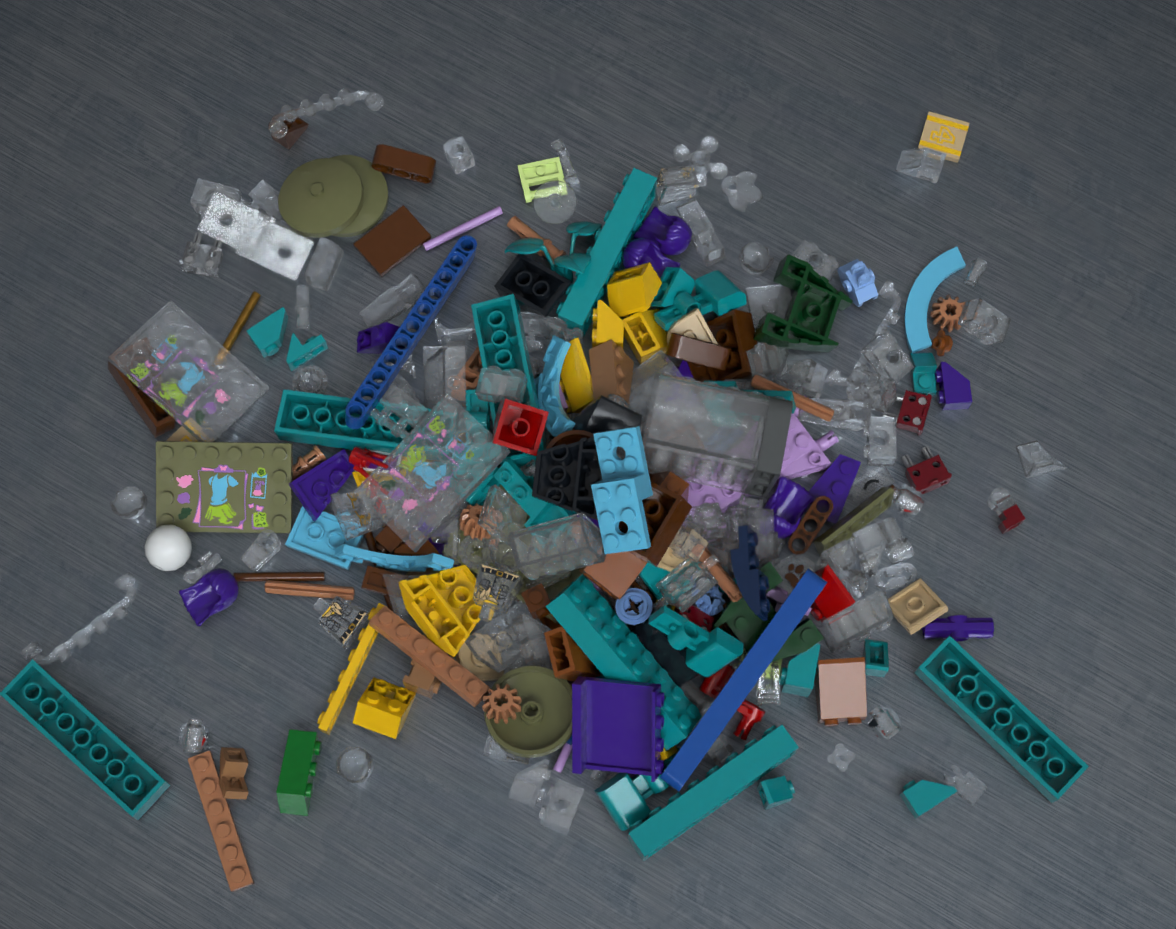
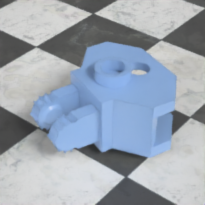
M856 259L838 268L837 272L841 284L857 307L862 306L863 302L871 298L873 300L877 299L878 293L874 284V273L870 268L867 269L863 261Z

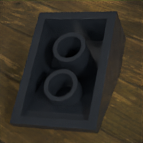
M518 254L494 287L500 297L514 294L520 309L547 317L572 282L524 254Z
M649 618L631 630L632 633L637 635L642 645L652 653L658 664L668 672L669 677L678 687L681 688L699 675V673L686 665V649L688 647L682 650L674 649L668 641V635L651 626Z

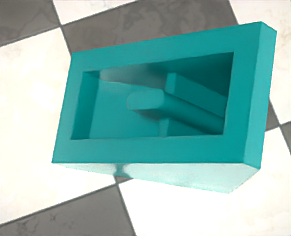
M865 639L863 650L865 674L885 677L889 670L888 642Z

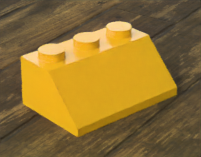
M579 337L569 341L571 346L564 359L559 382L562 392L565 393L567 399V413L571 412L573 419L594 401L592 378Z

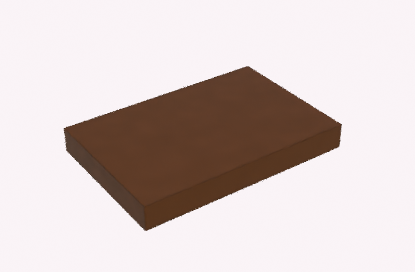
M403 205L353 245L382 277L421 247L423 243L430 240L431 235Z

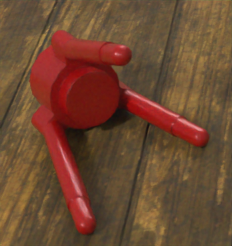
M355 447L349 456V463L354 465L353 470L361 473L386 496H389L390 492L383 489L381 484L369 475L363 467L368 468L373 463L387 469V464L372 457L394 462L396 458L372 452L366 448L363 450Z

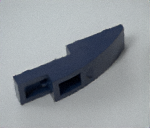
M748 525L738 526L739 549L730 550L734 576L748 606L755 615L766 621L768 620L767 613L770 612V602L766 594V590L769 589V580L763 572L756 569L759 568V559L755 550V546H758V537L756 532Z

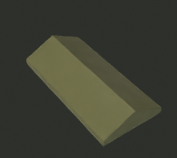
M891 487L880 488L815 539L813 543L819 557L822 560L890 508L894 490Z

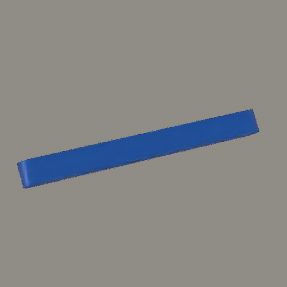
M462 236L457 241L346 406L345 423L349 428L359 429L365 424L473 262L477 242L472 236ZM424 312L427 315H420L419 313ZM408 329H414L416 332H410ZM402 345V346H404L405 348H404V349H400V348H398V347H396V346ZM391 362V363H393L394 365L389 366V365H386L385 363ZM375 379H380V380H382L383 382L377 383V382H375L374 380H375ZM364 396H369V397H371L372 399H370V400H365V399H363L362 397H364ZM357 413V414H359L360 416H359V417H352L351 414Z
M809 568L664 770L660 779L678 792L681 790L827 584L826 580Z

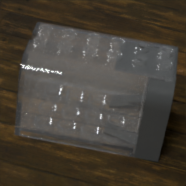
M656 372L651 385L641 430L648 472L653 474L671 471L684 481L767 498L781 474L793 401L779 396H766L760 392L743 391L737 387H724L714 382H701L691 377L673 376L668 372Z

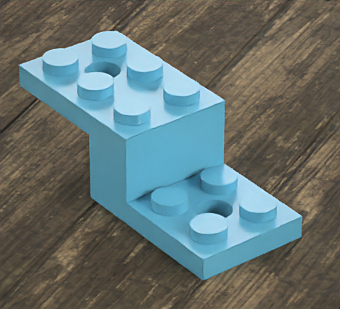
M640 426L594 433L602 480L591 484L604 553L611 554L648 549L651 547L642 500L652 496L653 492ZM618 447H622L625 450L626 455L624 459L617 456L616 450ZM620 521H623L627 524V533H623L620 531Z

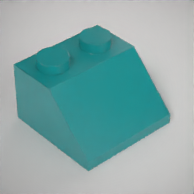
M817 643L807 651L800 653L791 659L786 667H782L778 680V685H782L781 692L809 697L814 686L820 644Z

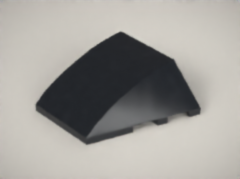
M601 395L573 420L576 424L572 430H583L594 434L641 426L642 415ZM618 447L616 450L617 456L624 459L626 455L625 450L622 447Z
M585 437L575 443L561 444L538 451L532 496L598 520L591 484L601 481L602 475L594 437L588 439Z

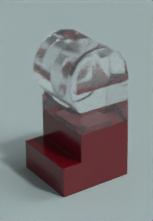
M996 488L991 492L987 499V504L990 509L996 511L1002 521L998 526L1001 533L1004 534L1021 525L1026 518L1009 492L1004 488Z

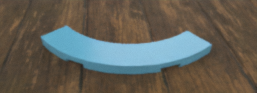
M958 247L942 253L931 261L919 274L910 290L904 311V331L910 353H915L932 346L927 328L929 302L941 282L953 273L965 268L966 264Z
M555 335L552 337L543 359L545 362L543 373L539 375L538 381L539 409L549 412L546 428L554 437L572 430L576 424L566 415L559 394L561 369L571 344Z
M347 544L337 547L335 551L336 557L360 564L363 563V560L376 563V567L400 571L425 572L426 568H433V571H442L452 568L454 564V559L436 553L421 556L392 555L364 550Z

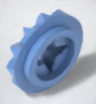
M703 579L696 583L693 588L694 602L706 614L710 616L717 615L723 610L725 600L722 596L724 593L719 592V585H713L712 580L705 581Z
M630 588L627 589L621 599H617L615 609L618 617L625 624L635 626L644 623L651 616L653 603L649 594L644 590ZM630 599H631L632 602H634L635 604H638V603L641 604V605L638 607V609H639V611H638L639 614H638V615H637V613H635L633 610H631V611L628 610V609L631 608L630 601H629Z

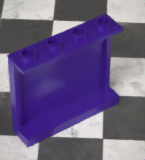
M579 676L572 684V773L582 774L585 769L651 776V782H655L664 770V760H661V752L664 749V738L661 737V730L664 727V715H661V707L664 705L665 695L661 692V684Z

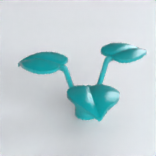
M580 221L568 225L566 231L573 233L569 255L556 257L554 263L546 246L543 245V240L538 238L516 240L505 249V253L532 254L542 250L551 266V270L573 282V271L583 275L586 267L591 262V255L574 253L575 239L578 235L589 236L596 233L599 228H602V224Z

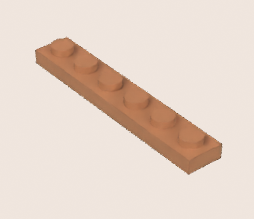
M386 606L369 620V625L474 708L483 700V696L488 695L487 690L490 688L488 685Z
M209 750L187 758L231 892L255 884L228 801L223 798L219 785V774L211 751Z

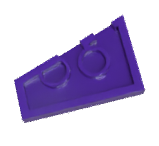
M344 449L289 484L313 521L318 519L322 511L354 471V465L349 463V456Z
M842 454L836 458L808 491L815 499L820 496H826L832 500L833 511L827 519V522L836 524L839 520L861 464L860 461ZM822 500L817 503L816 508L819 512L825 513L829 510L830 505L827 501ZM810 503V505L806 508L804 513H807L812 503Z

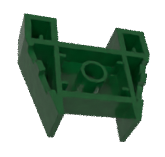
M788 254L779 262L773 280L794 290L786 317L782 319L767 313L759 320L753 339L772 348L829 353L839 344L828 338L837 310H845L853 301L841 290L838 291L829 284L827 278L821 277L813 270L814 267L808 262Z
M767 561L757 568L768 577L769 589L766 590V593L783 581L771 562ZM743 597L737 602H732L730 599L712 626L716 628L726 622L736 638L744 643V649L748 653L777 612L770 604V612L767 613L768 620L763 621L755 615ZM806 618L796 626L772 662L803 653L824 639L811 619Z

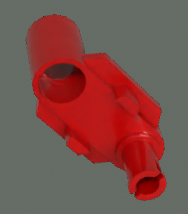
M727 664L711 677H705L699 689L716 699L736 669ZM745 699L737 709L741 713L742 718L733 734L739 737L742 729H744L741 739L746 741L755 723L762 721L766 711Z

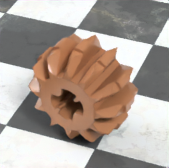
M949 294L946 295L945 299L939 297L937 303H933L931 307L933 311H931L930 317L935 318L933 325L940 324V330L947 327L949 333L952 332L953 328L959 330L961 324H965L967 321L965 316H967L968 310L964 309L965 302L959 303L958 296L952 300Z
M475 503L474 506L467 505L460 514L459 529L464 531V536L470 535L472 539L478 538L482 541L483 538L490 539L495 534V531H497L498 514L494 513L493 508H486V505L479 506Z
M497 684L495 691L488 688L487 692L489 695L482 698L485 703L482 705V709L484 712H487L486 717L488 719L494 718L496 724L501 719L507 724L509 717L515 720L517 718L515 712H521L522 710L519 705L522 699L520 696H517V690L515 688L510 690L508 684L503 689Z

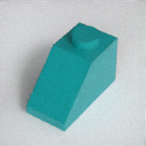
M666 267L660 278L662 285L658 290V294L654 297L651 306L667 307L674 305V299L682 292H688L691 295L695 287V280L681 268Z
M284 307L246 330L249 338L263 358L276 354L283 345L288 322V315Z
M785 776L761 781L757 787L765 810L791 801L793 799L792 794L795 793L791 780L787 781Z
M912 780L902 787L904 792L900 794V797L916 819L955 794L957 790L955 787L921 780L916 783L915 780Z

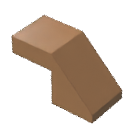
M221 747L219 785L225 799H247L249 791L244 776L249 762L243 748Z

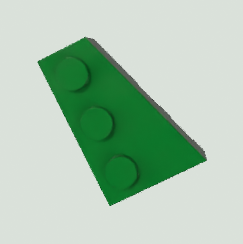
M289 729L276 791L280 813L308 816L310 799L313 794V778L317 774L318 767L316 758L317 755L320 756L322 742L318 741L317 732Z

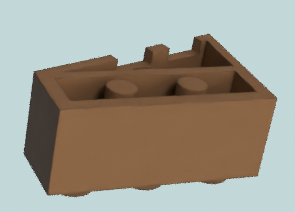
M613 340L589 349L594 401L602 395L622 406L629 404L634 361Z
M412 659L410 673L408 676H404L402 682L408 690L432 699L434 693L438 694L442 682Z

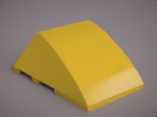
M466 564L442 570L438 573L422 575L415 579H406L398 582L408 613L426 637L452 657L456 656L476 624L491 605L489 602L479 600L481 592L478 591V580Z

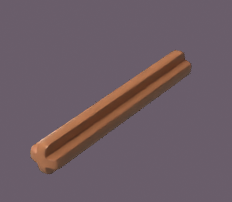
M755 375L751 381V386L758 390L791 391L758 375ZM792 391L797 408L828 422L831 421L834 415L833 409Z
M273 580L265 582V592L270 594L353 600L355 596V589L353 587Z

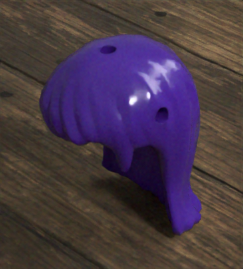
M655 206L645 218L642 226L634 234V239L649 238L659 246L661 253L674 256L680 255L688 248L692 240V230L688 223L680 217L667 216Z
M649 238L632 240L627 244L623 252L622 260L625 269L650 262L659 278H661L666 267L680 268L679 262L664 256L660 252L659 246Z
M784 476L780 477L776 491L762 508L760 515L762 528L769 535L778 539L791 536L798 527L804 511L815 500V497L804 487H801L800 484Z
M218 568L204 574L194 585L179 590V594L184 602V606L187 608V612L190 613L196 625L202 626V623L207 618L227 609L234 603L239 594V585L236 578L228 570Z

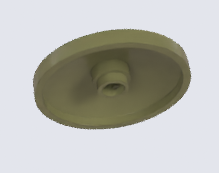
M354 155L331 157L350 165L357 172L364 187V202L358 216L348 227L332 236L353 237L363 234L372 229L386 212L389 200L386 180L381 172L372 168L370 161Z
M332 158L315 159L299 166L286 178L279 192V211L286 224L300 235L311 238L331 236L348 227L356 219L363 206L364 187L357 172L347 163Z
M524 666L507 672L494 683L491 688L494 691L497 684L500 685L501 689L508 684L510 690L515 688L518 692L517 696H520L522 702L519 704L522 709L521 712H515L517 716L515 720L509 717L507 724L504 723L503 719L496 724L494 718L488 719L486 717L487 712H484L487 729L493 740L502 749L519 757L535 758L551 754L569 740L572 735V687L567 680L555 678L554 671L545 667Z

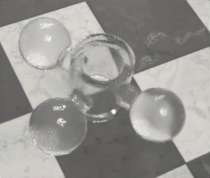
M713 136L705 137L701 143L702 149H697L692 154L685 145H677L673 149L674 159L679 162L690 161L691 171L696 175H704L709 170L715 179L721 180L728 174V168L724 163H710L711 157L709 153L715 152L718 148V141ZM703 160L705 163L698 164L695 161Z

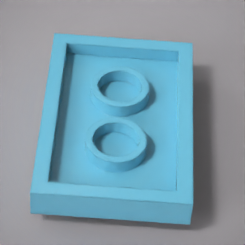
M302 505L285 545L349 570L352 561L336 557V548L343 544L358 548L366 528L322 511L316 521H313Z

